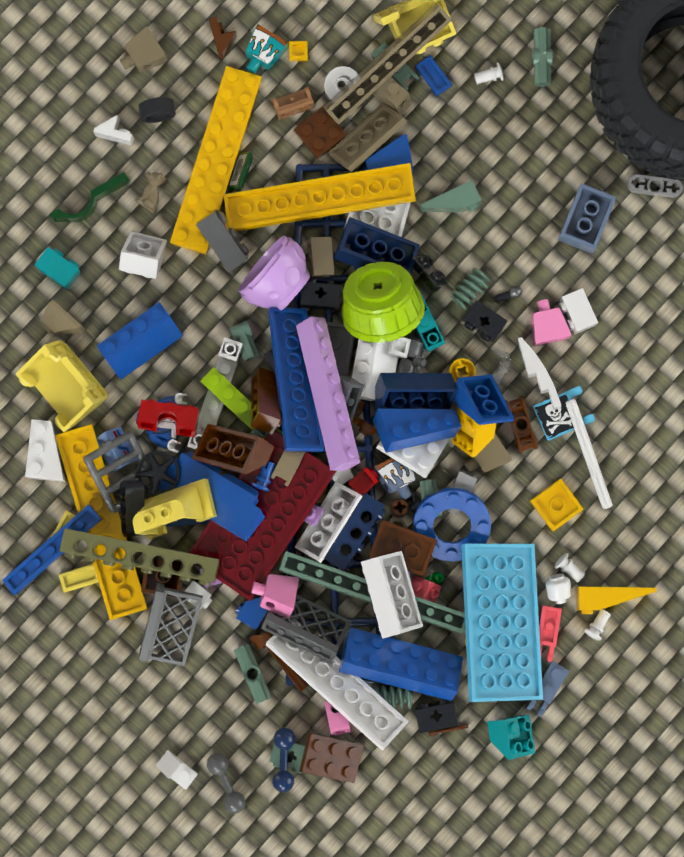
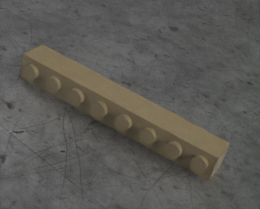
M435 3L324 106V109L339 125L449 24L452 19L440 5Z

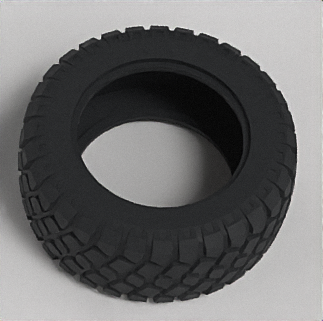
M621 0L605 22L592 56L590 87L592 89V103L597 109L595 114L599 124L601 123L604 126L602 130L608 139L615 142V148L622 155L628 156V160L637 166L644 167L645 171L654 175L659 174L663 178L684 181V121L666 112L654 100L646 87L641 68L643 45L651 37L665 29L684 26V0Z

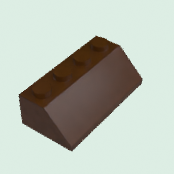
M207 424L192 459L248 474L267 464L275 446L259 436Z

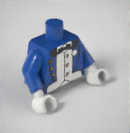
M177 393L174 396L165 397L157 402L187 405V402L182 401L183 396H187V394ZM162 420L158 425L157 431L146 430L150 440L158 447L175 453L179 452L175 450V446L177 444L181 445V442L177 441L176 423L173 420Z

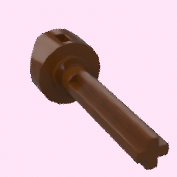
M265 631L264 634L253 635L250 640L260 650L267 647L266 643L273 634ZM267 647V650L300 692L309 686L303 678Z

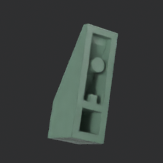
M471 180L421 204L420 210L421 212H465L467 210L472 212L479 208L482 199Z

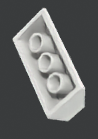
M358 340L352 378L364 385L360 400L375 402V385L379 374L396 373L399 357L387 354L388 341L373 343Z
M335 482L320 506L325 510L316 526L308 525L295 548L321 563L361 500L362 495Z
M402 551L362 561V570L382 638L423 627Z

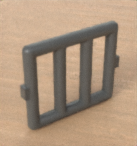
M128 431L112 441L107 440L103 442V446L83 458L111 513H116L120 510V501L115 504L110 494L120 489L122 481L137 479V470L108 487L105 486L101 477L136 457L140 461L145 456L133 431ZM127 440L130 441L134 450L97 470L93 462L94 459ZM147 459L143 462L140 471L151 469ZM148 477L150 484L146 486L152 489L153 479L151 477ZM144 489V495L148 494L149 492Z

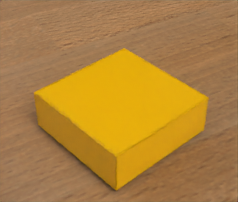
M289 41V61H308V41Z

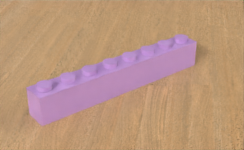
M311 316L296 325L330 470L345 471L359 464L360 459L325 318Z

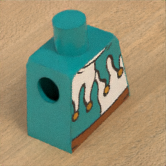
M257 24L246 49V57L250 59L246 68L252 73H256L260 66L269 70L287 51L288 42Z

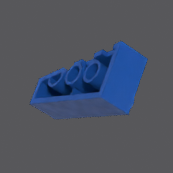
M378 408L372 419L386 453L455 437L462 427L456 411L448 409Z

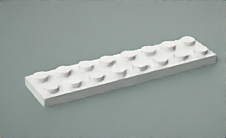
M296 619L291 620L293 625L297 627L302 626ZM273 635L267 641L266 646L382 751L408 724V720L360 677L339 672L341 660L337 656L334 657L331 663L278 636Z

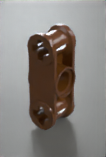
M519 396V399L512 401L505 400L514 417L510 424L518 453L521 454L523 451L532 448L538 449L524 397ZM518 420L525 422L524 430L517 428L516 422Z

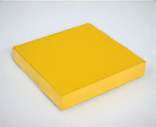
M559 479L530 500L552 532L584 510L562 479Z

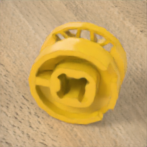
M461 358L451 364L448 373L452 374L456 383L458 378L475 376L476 369L470 360Z

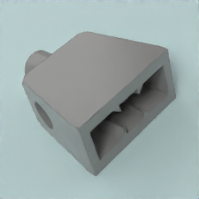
M459 469L451 488H461L472 492L477 476ZM447 509V511L457 515L459 509Z

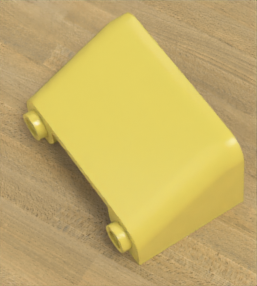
M61 340L43 345L16 373L22 385L26 387L35 386L58 413L55 417V424L63 432L69 431L108 398V394L71 348Z

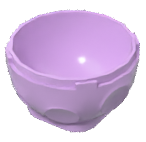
M280 237L263 254L243 280L238 290L241 293V297L247 303L267 309L277 307L280 311L283 310L310 278V274L306 270L305 254L300 245L290 237Z

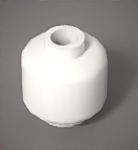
M564 574L552 575L546 581L549 600L556 601V604H563L572 596L570 579L564 577Z

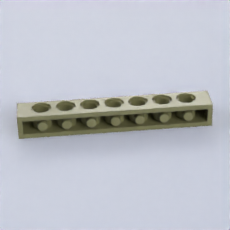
M64 528L59 551L64 552V557L76 559V555L84 556V561L95 563V559L103 560L102 564L109 566L119 563L122 564L121 568L128 570L138 567L141 568L143 573L152 574L153 571L161 572L160 576L172 578V574L180 576L179 580L191 582V578L198 579V584L210 586L211 582H216L220 562L219 559ZM84 540L87 548L81 552L77 546L80 541ZM103 544L106 547V552L100 556L97 553V547ZM119 548L125 550V557L123 559L116 557V551ZM138 552H142L145 556L142 563L135 561V555ZM157 556H161L164 559L161 567H156L154 564V559ZM176 560L183 562V568L180 571H176L173 568V563ZM195 564L202 566V572L199 575H195L192 572V567Z

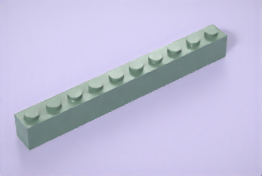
M287 551L284 552L278 571L372 603L366 579ZM415 596L422 621L458 634L465 633V613Z

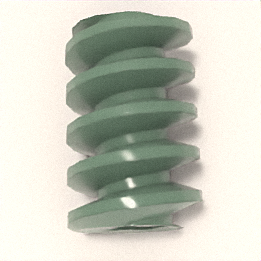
M477 268L472 269L473 274H467V279L461 281L462 285L458 284L456 286L457 291H451V299L465 311L467 310L465 303L472 305L470 298L477 300L478 298L475 293L482 294L481 287L487 289L486 282L491 283L488 277Z
M374 684L373 690L386 702L391 703L394 709H396L397 703H399L401 709L404 708L405 703H407L409 709L412 708L413 691L402 690L399 687H396L394 690L392 685H389L386 690L384 684H381L378 690L377 685Z

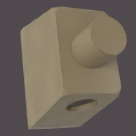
M148 26L125 44L124 47L128 55L119 60L125 70L135 65L139 72L168 62L164 51Z
M392 77L373 93L381 103L386 104L400 115L411 106L410 94Z
M495 434L494 438L476 457H472L463 465L469 473L479 468L482 474L509 463L512 461V458Z

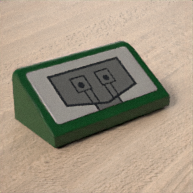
M252 152L239 154L228 185L229 189L238 192L242 191L253 160Z

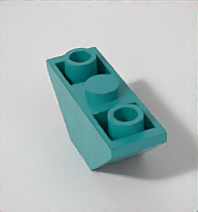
M422 296L425 305L424 316L415 328V331L429 352L446 343Z

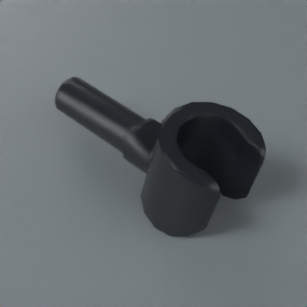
M408 486L412 493L410 498L413 501L408 506L413 514H415L420 503L414 495L412 486Z

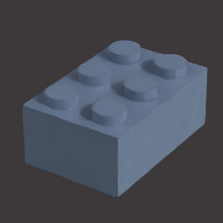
M581 183L557 240L593 254L617 197Z

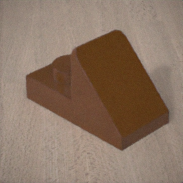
M216 17L209 18L216 48L221 60L224 59L237 37L236 31L224 33L222 22L218 23Z

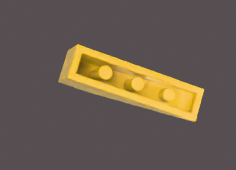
M576 587V610H581V614H593V610H601L657 592V588Z

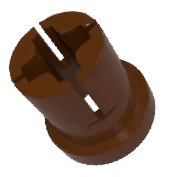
M395 499L392 501L390 513L394 517L402 518L407 515L409 506L405 500ZM397 503L405 507L401 514L398 510L394 509Z

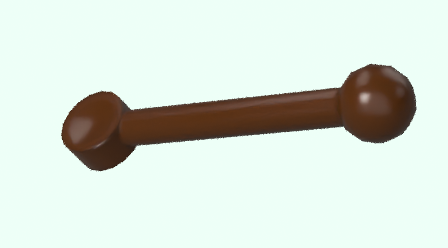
M463 724L460 726L429 731L428 734L429 736L434 737L436 734L466 729L469 727L468 724Z

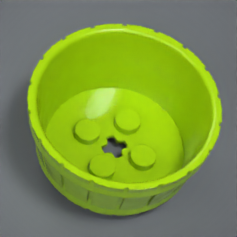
M391 262L370 263L358 268L348 277L345 283L342 306L343 323L346 330L360 340L373 343L397 340L412 332L424 316L425 305L421 293L416 288L410 273L400 265ZM381 285V289L377 288L376 290H374L376 286Z

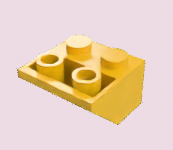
M457 407L456 414L462 427L456 436L452 437V443L469 456L476 457L494 438L496 423L479 425Z

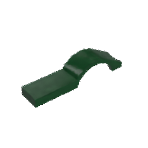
M125 172L91 190L90 203L82 212L67 214L57 209L50 213V216L54 222H80L86 220L93 214L97 201L129 184L130 181Z

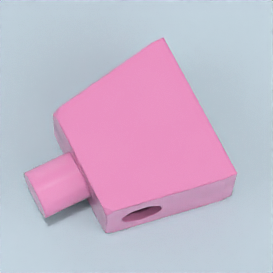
M548 299L538 301L539 312L533 313L531 317L533 345L538 346L569 339L571 332L561 309H550Z
M269 574L264 584L253 583L251 593L261 595L260 606L285 618H290L295 605L299 578Z
M328 701L324 702L331 735L336 736L351 732L348 719L340 712L333 713L332 709L334 707Z

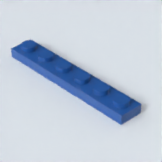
M87 505L2 581L13 595H17L64 554V552H59L64 528L88 533L103 519L91 505Z

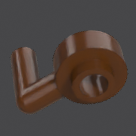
M360 400L352 422L360 427L358 431L366 437L369 435L374 436L377 431L376 428L358 417L367 405Z

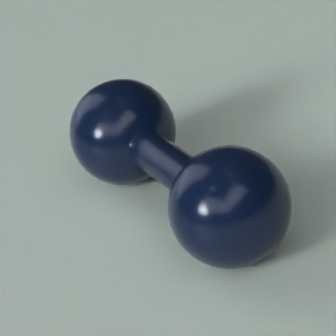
M289 728L278 729L273 737L275 746L280 749V771L274 774L272 784L277 791L282 793L290 791L294 786V777L288 771V749L294 745L296 738L294 732Z

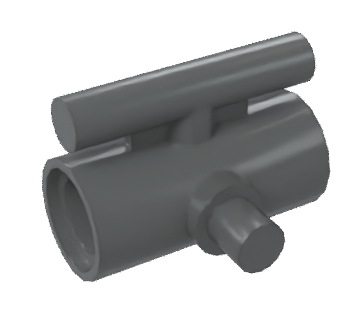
M411 339L407 358H398L399 364L396 373H420L421 367L426 365V359L424 358L427 350L423 343Z

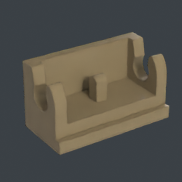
M311 237L307 241L310 279L328 278L334 275L331 237Z

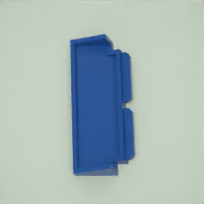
M188 451L186 454L182 452L179 459L175 458L179 465L180 477L173 489L204 478L208 479L217 517L210 520L247 542L265 518L261 509L256 506L259 502L257 499L258 491L229 473L223 476L219 475L220 469L217 466L193 460L194 452ZM173 463L166 471L168 475L176 479V467ZM161 480L158 488L166 490L172 484Z

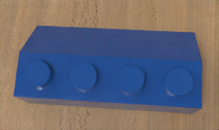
M158 302L98 344L97 348L120 380H122L182 338L183 335L161 303Z

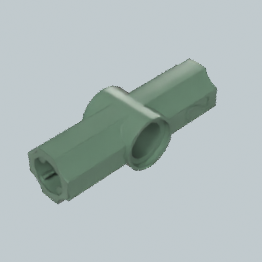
M539 27L534 29L532 65L534 66V85L545 87L551 84L553 51L551 49L550 29Z
M250 644L235 649L234 653L255 703L258 704L272 698ZM250 668H255L258 671L256 679H250L247 676Z

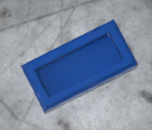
M431 55L415 65L416 70L436 97L452 87V83Z

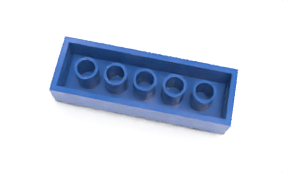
M350 628L345 637L339 672L452 701L458 692L463 657L389 637L382 638L378 634Z

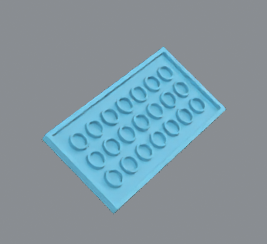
M461 544L469 702L543 700L535 544Z

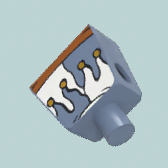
M393 458L372 468L378 475L376 479L388 494L397 490L402 500L412 496L408 484L416 481L413 470Z

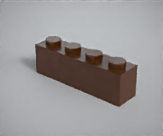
M259 367L251 381V427L273 434L275 429L279 428L282 423L276 374Z

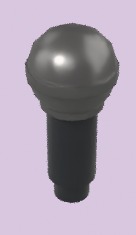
M517 285L512 286L509 291L493 297L494 302H501L509 298H519L522 290Z

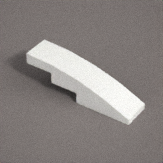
M522 337L518 338L528 378L536 376L540 393H549L553 410L561 408L557 391L546 368Z

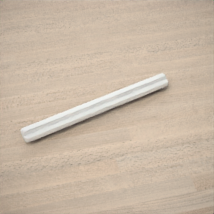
M575 399L566 402V407L603 509L610 508L613 504Z

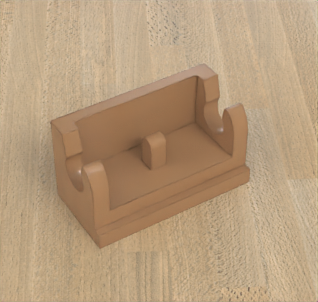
M308 87L284 97L272 99L279 120L314 108V101Z

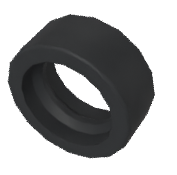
M168 97L151 98L138 105L140 119L146 123L167 121L176 115L174 101Z

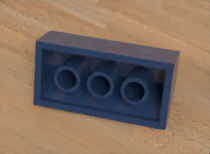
M349 217L338 242L334 259L357 268L364 267L370 263L391 262L402 266L411 275L415 264L413 257L417 256L420 244Z
M380 373L375 385V413L378 408L450 410L458 388L451 373Z

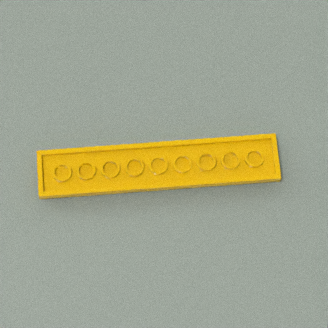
M226 66L170 244L207 255L209 243L196 224L216 209L220 213L224 194L227 192L260 88L262 76Z
M411 163L224 194L227 225L229 228H234L235 231L416 201Z
M90 424L55 435L77 512L79 513L87 505H91L103 519L88 533L127 541V537H124L121 531L119 511L116 513L109 511L83 460L84 456L100 448L93 425ZM102 455L93 460L97 470L105 467ZM108 474L101 477L106 487L111 485ZM111 493L110 496L116 504L114 494ZM103 544L97 547L98 555L105 554L106 547ZM119 548L116 551V557L123 559L125 557V550ZM95 559L93 565L110 620L148 609L144 594L141 592L142 587L136 567L133 570L121 568L122 564L114 563V566L102 564L103 560Z

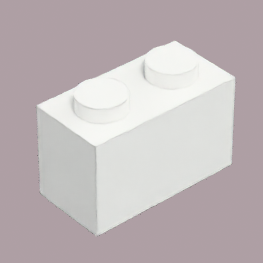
M583 288L561 297L559 308L563 314H566L568 318L566 323L569 330H573L574 334L598 324Z

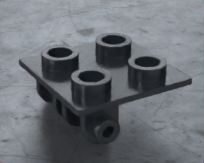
M421 254L413 257L415 259L413 268L420 274V277L425 274L427 275L423 281H427L426 284L431 291L437 292L441 288L440 286L447 284L445 275L440 270L437 271L433 266L434 261L430 256Z

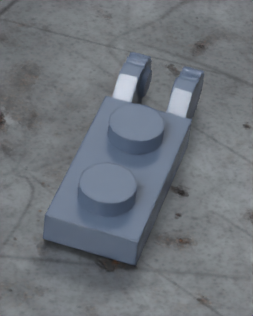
M554 661L549 664L542 676L543 703L537 711L539 717L543 715L569 670ZM530 700L526 709L529 711L533 709L537 700Z

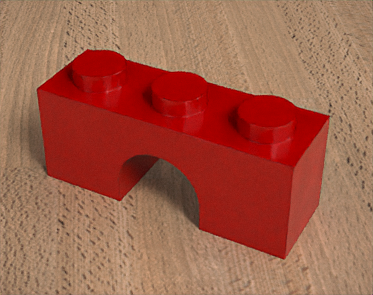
M141 399L137 426L138 429L157 431L158 425L162 420L171 419L176 423V435L195 437L199 421V408L191 405L180 406L172 402L161 403L153 399Z

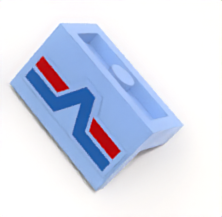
M121 426L108 430L98 436L99 447L103 446V442L107 440L112 441L124 434ZM127 440L102 456L108 465L131 452L133 448ZM136 457V458L130 460L129 462L125 463L124 465H122V466L118 467L117 469L113 470L111 473L117 472L118 470H120V469H121L122 467H124L125 465L137 461L138 458Z

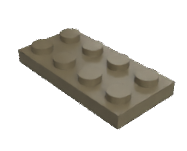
M382 103L328 153L331 158L352 172L406 124L407 121L402 115Z

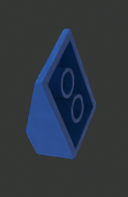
M492 374L458 378L456 382L458 391L454 400L458 408L476 423L484 425L514 420Z

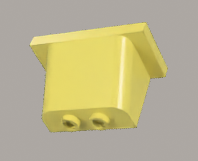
M405 0L373 14V18L378 24L383 26L388 24L396 40L435 3L440 5L449 17L450 15L444 0ZM452 21L416 54L427 51L426 48L429 46H439L444 43L443 40L456 35Z
M204 478L145 499L144 507L133 518V527L135 534L147 535V539H153L167 534L165 524L179 519L189 518L202 522L217 517L208 479Z

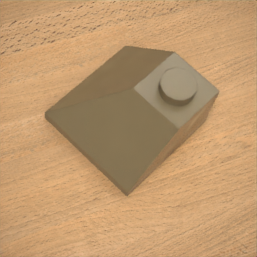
M54 300L49 303L40 318L44 323L42 327L49 334L52 331L56 335L84 334L86 332L83 326Z

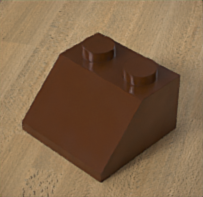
M157 556L154 559L155 566L161 567L163 565V557ZM176 560L173 563L174 570L180 571L183 568L181 560ZM153 571L152 574L144 573L141 589L143 593L154 594L157 583L165 584V588L181 591L183 580H179L180 576L172 574V578L160 576L161 572Z

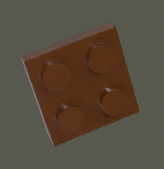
M323 106L294 129V133L317 160L347 136Z

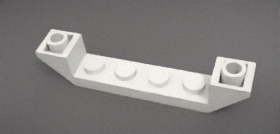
M224 337L215 369L231 383L238 365L243 343ZM209 390L199 415L196 436L190 437L187 447L193 449L197 448L207 424L217 426L224 406Z

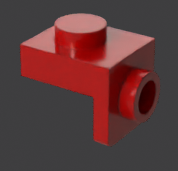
M365 467L348 484L355 492L363 496L378 483L376 479L378 475L372 468L368 470Z

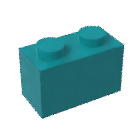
M47 247L35 263V267L63 288L69 290L81 273L78 269L79 265L72 259H69V261L64 259V254L58 249L54 248L52 250Z

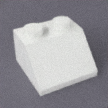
M130 231L121 250L119 270L156 279L161 268L167 240Z

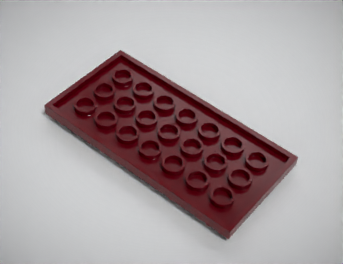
M275 430L273 434L268 433L264 440L275 446L268 461L277 465L285 448L283 435ZM305 451L288 486L284 485L286 480L275 476L274 480L270 478L269 481L271 483L267 485L270 491H262L255 488L251 483H256V476H259L262 467L248 474L241 473L238 477L239 480L258 491L257 499L259 502L256 506L261 509L265 516L247 542L210 520L189 554L219 559L216 579L249 601L255 596V594L251 593L253 583L263 584L337 472L330 470L327 464Z

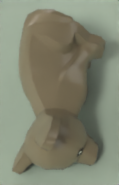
M147 172L145 177L149 183L144 188L142 196L136 198L135 201L154 214L159 203L158 187L167 178L162 177V173Z

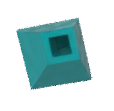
M529 714L487 721L490 741L508 760L535 753Z

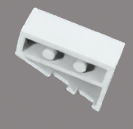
M31 420L25 477L28 479L67 482L55 435H57L55 424L51 421Z

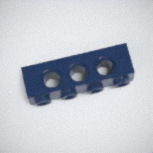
M365 493L324 560L342 571L345 569L349 570L355 561L352 557L356 552L360 553L365 546V543L362 541L366 535L370 537L375 530L374 522L376 519L380 521L386 511L383 510L385 505ZM363 512H369L372 515L370 522H363L361 520ZM354 528H358L362 532L361 537L358 539L351 537L350 532ZM347 544L351 547L349 555H343L340 552L342 545Z

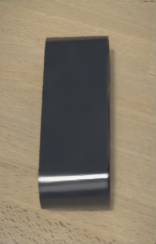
M142 480L122 481L120 483L121 531L124 537L140 535L135 534L133 518L145 505Z

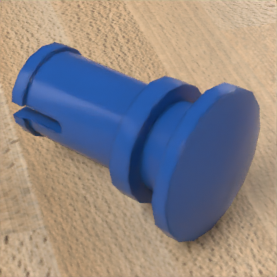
M268 461L266 465L262 466L259 476H256V483H251V485L262 491H270L267 485L271 483L269 480L276 464Z

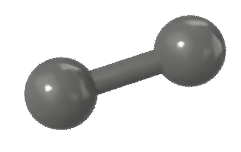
M214 753L207 760V768L210 773L218 775L227 794L224 798L225 809L232 814L240 813L246 804L245 797L240 792L234 791L226 774L229 766L227 757L222 753Z

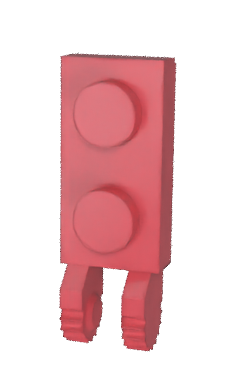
M542 605L539 620L540 652L542 655V645L549 646L546 658L548 662H552L562 609Z

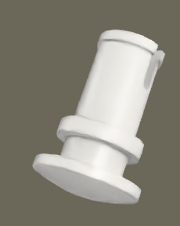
M497 62V67L493 68L491 66L490 69L474 73L477 85L490 80L497 81V78H501V81H503V70L500 64Z
M568 553L563 554L557 560L554 568L560 567L562 572H566L576 582H579L585 575V572L573 564L572 559H568Z
M599 610L594 622L589 625L590 629H584V632L591 638L601 641L602 638L599 635L603 634V628L611 614L605 610Z

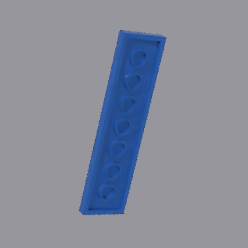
M270 307L268 316L285 451L322 452L325 449L296 328V325L308 319L307 309L284 308L280 311L277 307Z

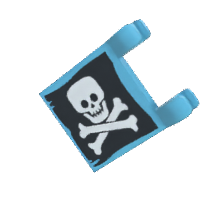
M580 386L558 395L561 403V408L553 410L550 399L533 406L547 441L575 430L566 407V402L583 392ZM593 414L582 418L584 425L595 421Z

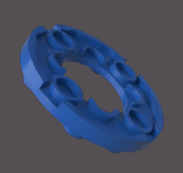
M444 488L432 495L429 494L418 505L413 518V530L437 539L432 557L443 561L462 560L461 544H485L491 531V519L484 502L474 493L461 488ZM447 509H459L466 513L471 521V528L467 536L455 542L440 539L433 529L436 516Z

